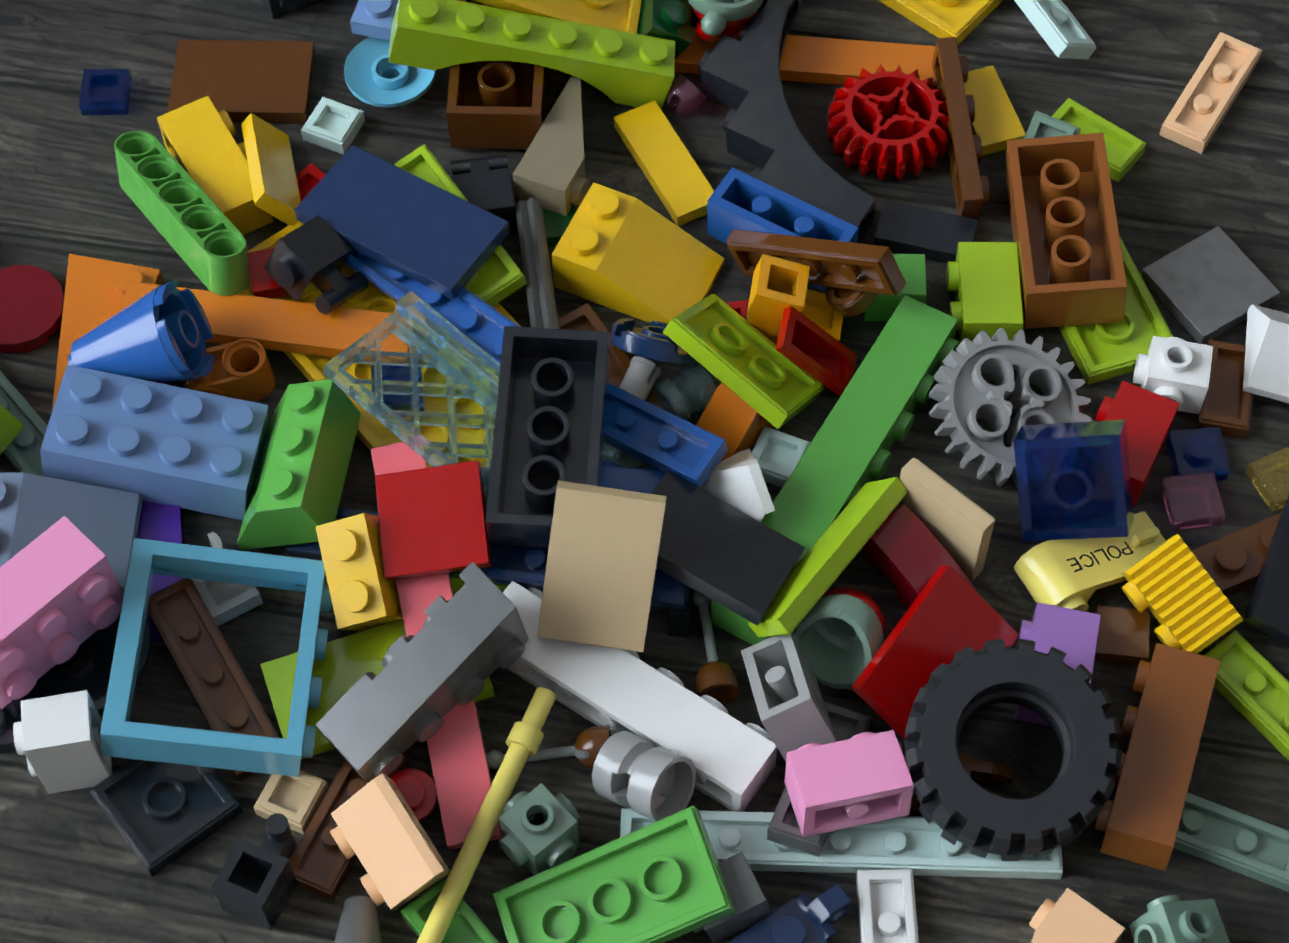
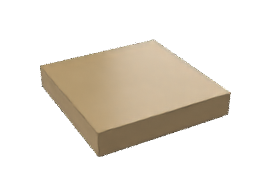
M912 458L901 469L900 481L908 491L894 510L905 503L937 538L972 582L983 571L995 519L918 459Z

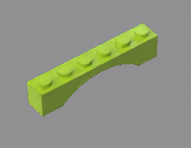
M398 0L391 28L388 62L434 71L452 65L478 61H512L536 64L582 79L602 91L615 103L639 107L655 100L661 109L675 77V41L458 0Z

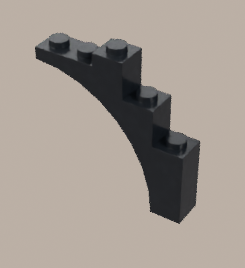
M764 0L759 15L753 23L749 21L745 24L738 40L724 34L714 49L709 48L704 53L698 67V73L701 74L702 95L731 108L723 124V131L726 132L727 152L757 166L752 177L859 227L857 243L861 244L874 224L876 198L844 180L817 156L799 132L784 99L780 79V63L788 34L802 9V0Z

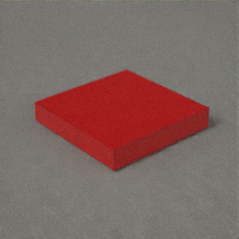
M478 460L375 475L384 578L387 581L463 571L472 561L478 568L492 567L490 543L485 523L486 505L482 467Z

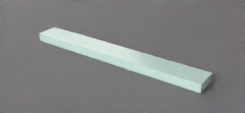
M621 808L620 838L656 821L636 813L632 809ZM700 811L718 863L742 851L752 871L857 874V870L913 869V875L1026 879H1061L1063 874L1061 845L1056 847L1051 854L1036 859L1033 855H1025L1019 861H1002L1001 855L988 853L986 858L970 854L971 847L958 840L955 845L941 837L943 830L934 821L928 824L924 817L901 816L831 831L818 857L767 840V829L774 815L772 812Z

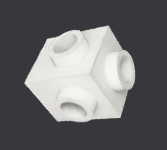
M1153 336L1147 355L1139 353L1137 356L1133 383L1141 384L1143 389L1180 403L1177 411L1199 414L1209 388L1213 346L1187 342L1178 337L1164 338Z

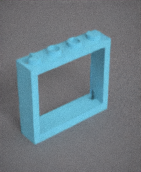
M134 538L100 731L101 756L299 777L301 757L312 758L316 732V726L305 725L307 708L318 709L322 677L312 676L313 660L324 661L328 629L318 628L319 613H330L332 602L328 583L324 581L325 569L323 561ZM154 574L306 592L287 739L129 722Z

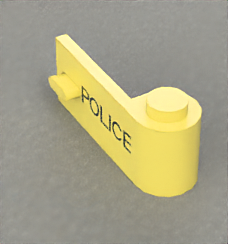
M1143 511L1040 543L1023 554L1016 562L1014 569L1036 603L1086 612L1089 607L1087 601L1096 590L1127 580L1122 572L1166 540L1147 513Z

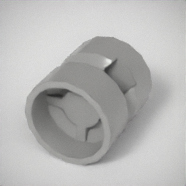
M625 730L617 732L607 739L599 750L593 766L592 783L598 795L626 808L631 807L634 812L657 822L687 807L695 788L696 767L691 759L665 747H657L655 743Z

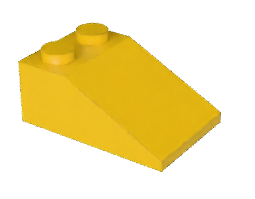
M593 182L552 253L554 288L645 322L660 321L669 323L672 318L707 297L724 265L725 258L639 199Z

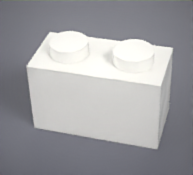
M87 690L20 701L21 722H15L13 725L16 751L18 755H26L30 775L32 777H39L48 794L94 787L112 775L111 757L101 756L100 731L102 719Z

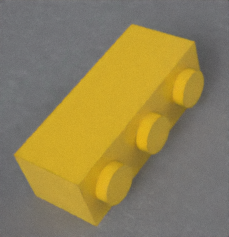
M206 96L157 117L168 152L242 235L273 222L272 215L254 205L244 142L239 144L235 142L233 136L236 135V131L226 110L218 112L209 96Z

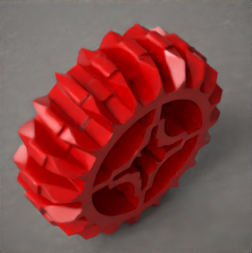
M880 64L874 74L862 68L858 79L847 77L843 88L836 89L831 107L828 108L827 121L829 123L827 134L829 141L833 142L835 155L844 156L847 168L859 164L862 177L870 171L877 172L880 182L886 174H894L900 182L907 171L918 178L923 166L933 169L938 157H943L947 151L949 142L946 133L949 116L946 100H942V89H935L936 85L933 78L921 81L918 69L910 74L903 73L900 64L894 71H886Z

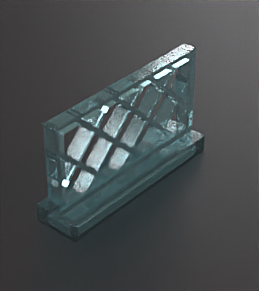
M410 291L397 301L396 311L327 362L324 366L323 374L433 467L458 463V457L486 458L487 470L482 473L484 491L489 487L493 429L495 427L501 364L420 297ZM393 333L409 346L410 353L381 351V342ZM352 363L374 364L375 380L355 379L344 369ZM382 365L410 366L411 382L382 380ZM418 367L436 368L446 377V384L418 382ZM383 394L411 395L412 411L392 410L383 403ZM419 396L447 397L448 413L420 411ZM455 398L473 399L483 408V415L456 413ZM420 425L448 426L449 443L430 442L420 434ZM456 427L484 428L485 444L457 443Z

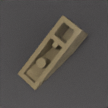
M571 75L513 173L515 205L520 200L527 201L530 198H535L540 202L541 208L567 216L573 204L575 207L576 205L580 206L590 189V180L586 178L581 81L577 77Z

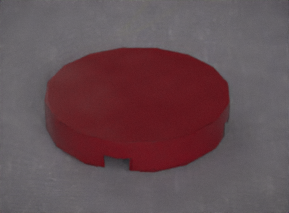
M12 265L0 269L1 353H24L40 348L50 341L48 336L54 333L56 328L58 332L61 329L64 293L60 283L49 271L33 265Z

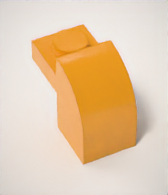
M762 254L753 273L747 322L777 345L784 308L793 306L839 341L843 315L839 314L828 303L826 294L807 289L810 266Z

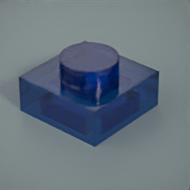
M1220 427L1169 432L1166 442L1176 484L1224 481L1227 479L1230 468Z

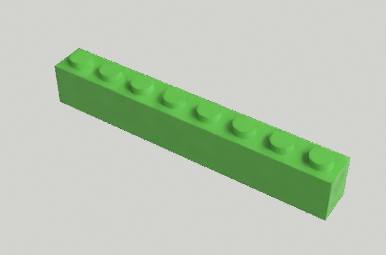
M907 295L899 303L773 502L775 511L765 514L761 521L764 525L805 547L797 564L865 483L870 482L872 477L879 480L885 473L892 457V452L889 451L895 440L901 442L905 440L915 420V415L912 412L919 402L926 405L930 400L929 392L937 384V381L933 378L935 373L941 366H945L942 361L951 350L956 351L960 344V341L955 339L957 318ZM711 600V621L716 627L752 645L770 638L758 637L748 625V620Z

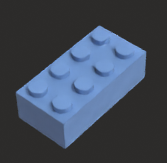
M67 365L40 448L42 473L46 477L140 493L143 501L175 505L180 506L182 509L243 520L267 433L268 405Z

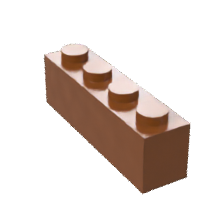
M1156 643L1151 663L1140 660L1132 691L1142 693L1139 707L1128 705L1121 736L1129 738L1130 742L1127 753L1122 752L1121 768L1114 778V782L1118 785L1114 800L1108 799L1102 807L1095 825L1096 830L1105 832L1101 853L1166 871L1174 847L1220 660Z

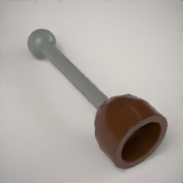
M694 590L692 601L699 607L708 663L703 665L696 674L695 685L697 695L699 697H702V695L711 696L722 705L736 700L740 694L738 678L735 671L728 664L718 660L709 610L711 599Z
M610 725L594 726L584 730L572 746L537 750L536 755L528 757L526 762L575 756L585 767L593 769L599 750L607 739L612 736ZM498 750L487 752L486 757L489 770L498 771L506 754Z

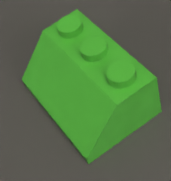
M334 379L289 384L272 414L236 544L241 550L318 542L315 526L336 520L361 413Z

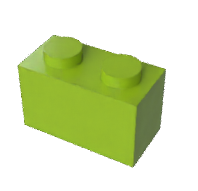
M959 242L956 260L948 261L946 269L947 291H955L956 302H950L949 315L958 319L956 331H958V341L961 343L967 338L973 342L978 333L983 330L992 339V336L999 328H1004L1008 339L1011 340L1019 329L1022 330L1023 328L1017 242Z

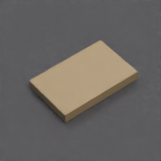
M558 480L537 637L643 652L667 496Z

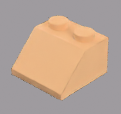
M383 773L371 780L331 813L338 826L330 832L346 858L349 859L356 854L366 869L367 874L360 877V880L377 906L386 901L390 909L396 910L449 875L450 870L398 787L392 779Z

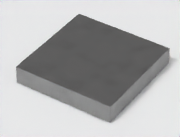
M1219 226L1142 269L1141 273L1146 286L1199 344H1205L1209 339L1212 340L1245 321L1251 304L1267 308L1276 303L1280 295V291Z

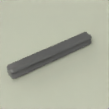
M530 198L527 201L520 200L515 206L523 273L527 281L525 288L530 325L532 328L559 329L543 210L540 207V202L535 198Z

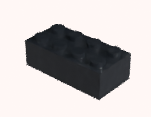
M504 326L485 521L490 544L549 548L558 480L600 486L610 366L609 332Z

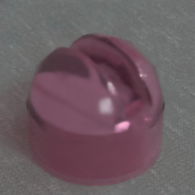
M681 74L672 82L666 96L668 106L674 107L678 104L676 113L681 115L693 113L707 99L695 85Z

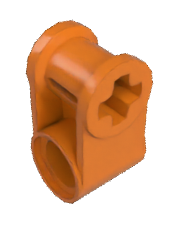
M249 338L206 348L207 355L215 353V363L211 373L197 380L183 381V387L186 389L251 402L266 398L275 386V376L263 345ZM250 368H254V369L251 370V371L244 372V371H246V370H248V369H250Z

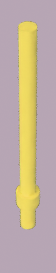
M537 687L522 721L514 723L506 740V745L509 747L417 943H442L528 757L536 755L544 738L541 729L557 697L551 690Z

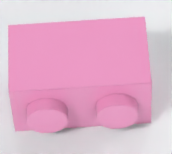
M894 730L876 734L873 732H863L847 740L828 744L810 743L797 750L787 752L784 782L802 837L909 815L914 784Z

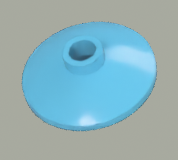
M369 37L357 44L347 56L344 65V76L349 90L359 100L369 105L388 108L409 104L424 95L434 81L436 70L389 63L390 41Z

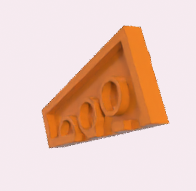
M69 254L52 411L68 365V355L71 353L73 342L120 311L129 281L163 284L164 280L160 269Z

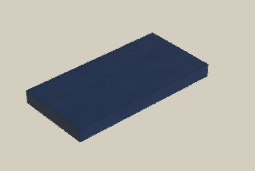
M354 145L347 150L294 209L297 220L303 224L320 215L352 249L454 300L460 290L465 287L510 233L508 221Z

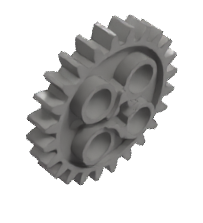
M999 328L992 336V339L984 330L980 331L973 342L965 338L956 348V351L951 350L942 361L945 366H941L933 377L939 384H936L929 392V397L939 403L932 408L929 415L930 417L944 420L934 433L936 436L950 435L952 442L947 446L945 452L949 454L960 450L964 456L959 467L963 469L974 462L978 465L977 479L979 480L989 471L995 472V481L997 486L1000 487L1009 479L1010 475H1012L1017 488H1022L1029 481L1030 477L1036 485H1039L1049 474L1054 477L1057 476L1066 467L1065 463L1069 465L1078 456L1077 449L1083 444L1087 436L1081 430H1084L1092 422V418L1080 412L1091 403V399L1077 396L1076 394L1085 384L1084 379L1070 380L1067 374L1073 369L1075 364L1072 361L1060 365L1056 361L1060 353V348L1058 347L1048 353L1042 351L1043 337L1041 336L1037 337L1030 345L1026 343L1024 330L1021 329L1011 340L1008 339L1004 328ZM1014 369L1017 371L1016 383L1014 381ZM981 373L992 377L996 386L988 384L983 379ZM1029 383L1041 389L1043 396L1037 395L1032 391ZM1011 394L1009 401H1006L1007 397ZM1012 414H1016V415L1010 420V416H1011ZM976 418L986 421L992 432L983 430L978 425ZM1025 429L1033 431L1037 435L1039 442L1031 440L1027 436ZM1005 431H1006V433H1007L1006 440H1007V446H1008V447H1006V446L1003 444L1004 432H1005Z

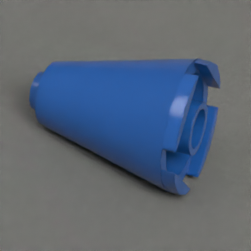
M174 280L161 284L74 341L71 346V353L68 355V365L156 383L197 380L210 374L214 366L215 353L207 355L205 341L212 339L213 335L204 309L195 294L189 288L180 291L176 288L180 282Z

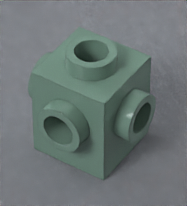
M540 783L529 793L527 791L519 792L504 806L502 815L499 816L502 839L499 841V844L516 866L521 867L524 865L533 876L568 861L580 846L577 820L580 818L579 814L562 793L553 796Z
M1178 895L1163 896L1148 903V912L1129 924L1134 943H1230L1214 899L1181 901Z

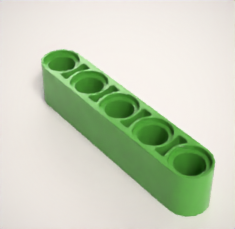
M131 131L120 135L115 140L114 149L119 184L124 192L208 290L221 296H231L244 291L249 286L250 275L247 243L241 232L155 136L144 131Z

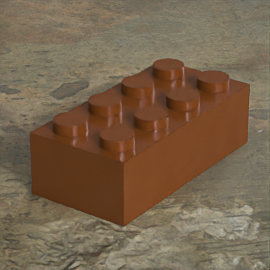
M1092 133L1007 140L1005 177L1013 241L1017 242L1024 328L1123 322L1127 281L1104 134Z

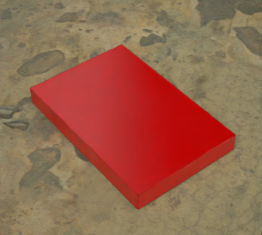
M942 565L938 567L852 685L851 689L905 739L904 732L914 700L920 688H924L928 683L930 674L941 663L948 665L953 661L955 653L969 646L974 651L981 650L985 642L989 640L1003 639L1005 647H1011L1019 634L950 565Z

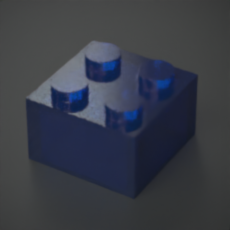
M1126 419L1022 425L1013 441L1023 541L1128 537L1134 521Z

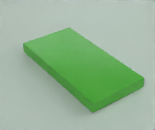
M694 805L493 894L508 943H666L736 912L700 811Z

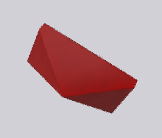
M793 306L784 308L776 350L835 394L841 396L853 377L857 355Z

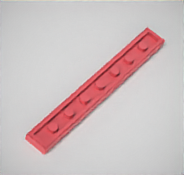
M421 438L370 449L375 475L428 468ZM449 573L396 580L406 637L410 635L416 636L423 628V624L428 617L424 611L439 595L444 597L446 601L454 596ZM475 699L466 705L458 703L443 717L444 723L438 732L427 740L442 823L449 850L462 848L492 784ZM499 821L489 841L502 839Z

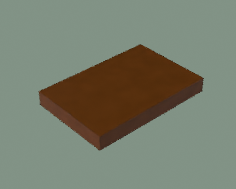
M178 40L167 112L209 96L218 112L226 110L232 122H243L252 113L267 123H306L316 53L314 41Z

